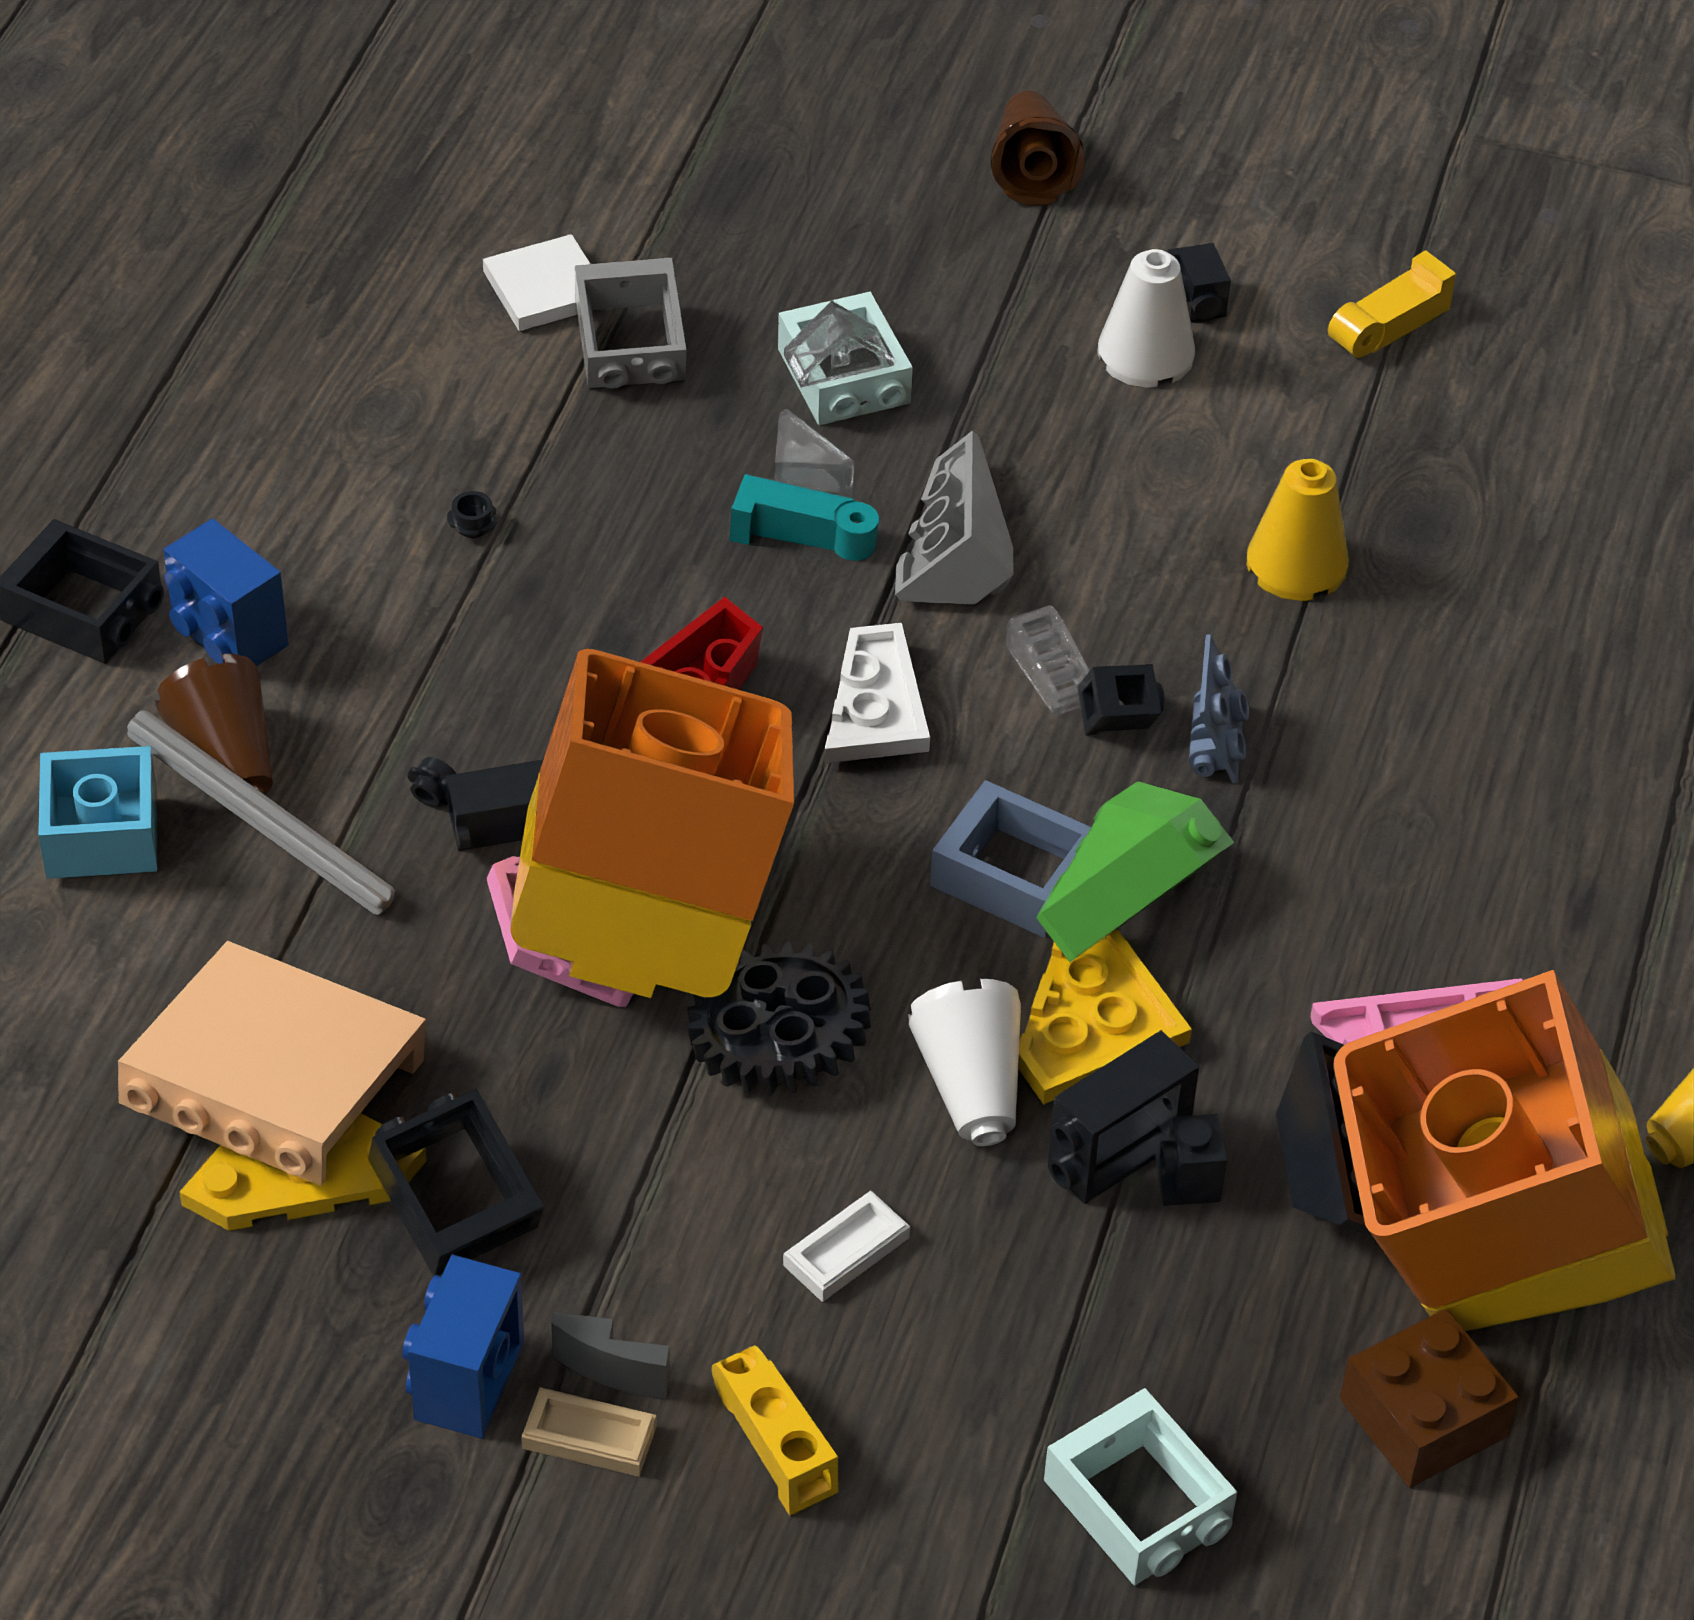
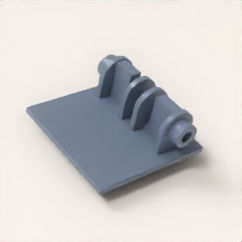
M1209 634L1205 638L1202 685L1200 691L1194 696L1189 765L1193 768L1195 774L1202 777H1208L1214 771L1226 769L1232 783H1238L1239 760H1243L1246 757L1242 721H1246L1249 718V706L1245 692L1242 689L1236 690L1233 683L1232 667L1227 654L1219 653L1211 634Z

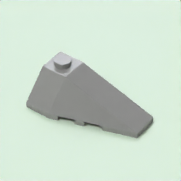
M972 430L934 462L921 498L927 505V509L922 514L921 519L912 523L908 533L915 540L911 553L906 552L900 555L896 566L895 595L901 601L976 604L989 593L994 595L1003 590L1013 576V545L980 437Z

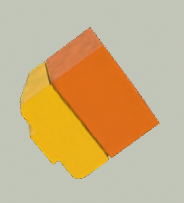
M594 649L580 650L572 669L527 810L513 898L510 928L513 940L524 949L570 961V977L651 998L656 984L702 997H716L724 993L731 984L751 927V921L754 919L794 805L792 713L789 708L773 699Z
M1554 970L1345 1044L1337 1052L1334 1059V1070L1365 1225L1429 1316L1447 1309L1466 1332L1600 1304L1675 1280V1271L1666 1236L1669 1235L1651 1165L1644 1154L1631 1102L1621 1081Z

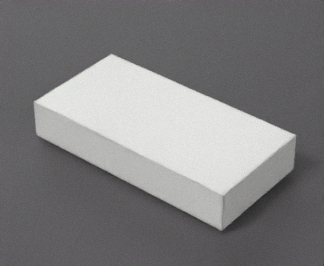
M870 1190L783 1254V1266L817 1298L824 1302L910 1238V1226Z

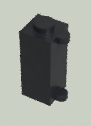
M544 759L446 775L448 813L458 851L523 840L528 806Z

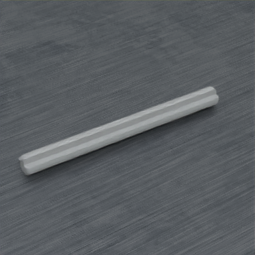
M141 710L131 719L127 726V734L130 739L140 746H151L152 754L363 907L373 914L381 915L391 905L395 898V890L391 885L149 711Z

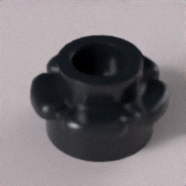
M478 491L464 492L456 496L452 501V510L447 514V521L451 528H457V532L460 535L477 538L490 532L496 526L497 517L494 516L496 508L492 505L491 499L486 494Z
M426 757L418 767H411L409 769L407 777L413 783L410 787L411 793L418 801L428 806H437L439 802L448 804L446 775L457 773L442 760Z

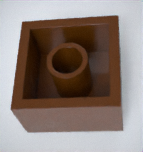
M1444 1309L1349 1357L1339 1399L1406 1485L1412 1488L1507 1438L1516 1409L1518 1395L1451 1313Z

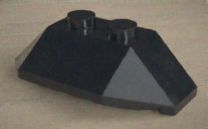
M1311 1031L1303 1039L1276 1112L1293 1208L1373 1237L1364 1221L1334 1070L1335 1056L1344 1044Z

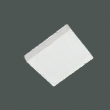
M571 234L484 258L483 272L518 331L577 315L575 265L590 264V262Z

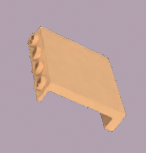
M227 941L118 1060L119 1104L181 1128L190 1134L198 1135L230 1148L239 1154L247 1155L274 1166L290 1175L298 1176L322 1186L326 1181V1154L397 1068L413 1074L424 1061L426 1019Z

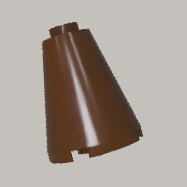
M1023 91L1011 97L1005 106L991 154L992 174L996 183L1012 200L1027 205L1050 204L1057 201V196L1068 189L1071 192L1078 185L1085 170L1083 144L1077 133L1043 95L1034 91Z
M221 654L225 663L208 666L205 658H202L175 670L161 682L157 689L160 699L159 701L155 700V704L161 718L169 727L266 796L273 786L261 680L256 665L245 656Z

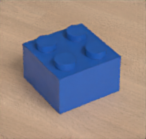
M215 519L208 520L163 549L166 565L164 579L170 595L171 610L169 611L171 622L180 634L186 637L191 636L201 644L213 661L218 664L225 663L221 654H236L248 657L258 666L289 645L281 572Z
M451 1255L442 1277L434 1275L429 1283L424 1302L426 1312L420 1325L413 1323L406 1334L402 1350L403 1359L409 1360V1372L405 1389L406 1393L412 1395L414 1420L483 1439L524 1344L521 1273Z

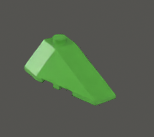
M1137 781L1099 808L1094 817L1095 822L1078 844L1075 850L1076 855L1068 869L1060 875L1036 917L1069 962L1195 875L1234 843L1202 799Z

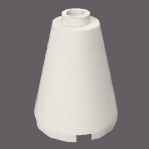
M1159 249L1141 252L1132 259L1098 342L1099 359L1102 357L1107 364L1106 371L1112 377L1128 385L1150 388L1158 387V380L1173 377L1172 383L1181 380L1191 370L1195 356V344L1180 264L1174 256Z
M980 979L982 989L965 991L962 981L952 982L929 990L913 1001L911 1004L912 1015L908 1014L909 1027L959 1136L966 1140H972V1143L977 1146H990L1003 1141L1006 1138V1133L1010 1132L1016 1124L1021 1016L1018 990L1009 983L994 979Z

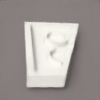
M902 623L850 628L841 669L839 690L832 712L831 728L825 745L824 763L929 752L930 735Z

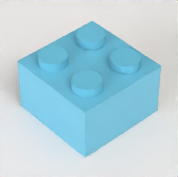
M151 746L40 753L38 836L46 879L157 871V785Z

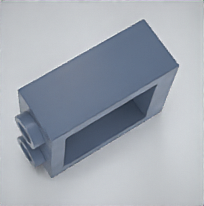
M985 780L933 848L930 886L1046 938L1048 933L1036 917L1060 875L1068 869L1076 855L1075 850L1078 844L1088 834L1091 827ZM997 829L1064 859L1044 888L976 858Z

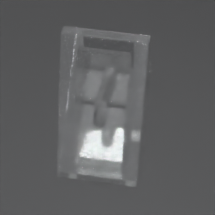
M832 300L784 348V357L801 388L894 366V357L877 326Z
M788 409L779 413L775 481L853 498L854 461Z

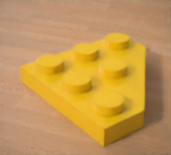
M1118 929L1071 962L1068 961L1054 942L1050 961L1045 974L1041 978L1031 1007L1028 1024L1019 1041L1018 1069L1041 1102L1046 1104L1053 1101L1055 1096L1160 1030L1179 1047L1190 1043L1192 1029Z
M361 1113L326 1154V1181L322 1186L298 1176L290 1175L281 1169L220 1145L180 1190L181 1205L231 1231L253 1227L252 1220L286 1213L287 1219L291 1220L334 1212V1204L366 1198L369 1199L370 1205L391 1201L368 1160L372 1137L375 1136V1132L383 1124ZM426 1147L396 1161L407 1182L413 1178L427 1161Z

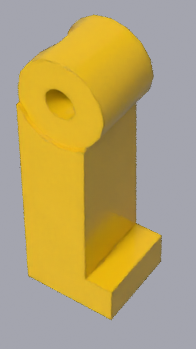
M1425 250L1412 258L1410 270L1357 303L1349 302L1339 308L1329 323L1328 336L1356 358L1364 357L1371 352L1374 353L1450 310L1456 273Z
M754 1345L713 1364L712 1376L718 1394L728 1411L736 1417L777 1484L778 1498L789 1516L837 1494L838 1456L772 1361H768L764 1353Z

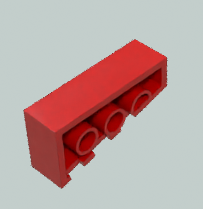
M724 596L640 662L739 690L757 666L763 626Z

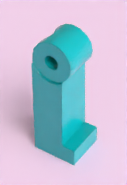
M745 474L731 508L729 541L749 545L752 535L833 550L841 558L859 561L870 557L876 550L879 515L872 506L854 501L851 498Z

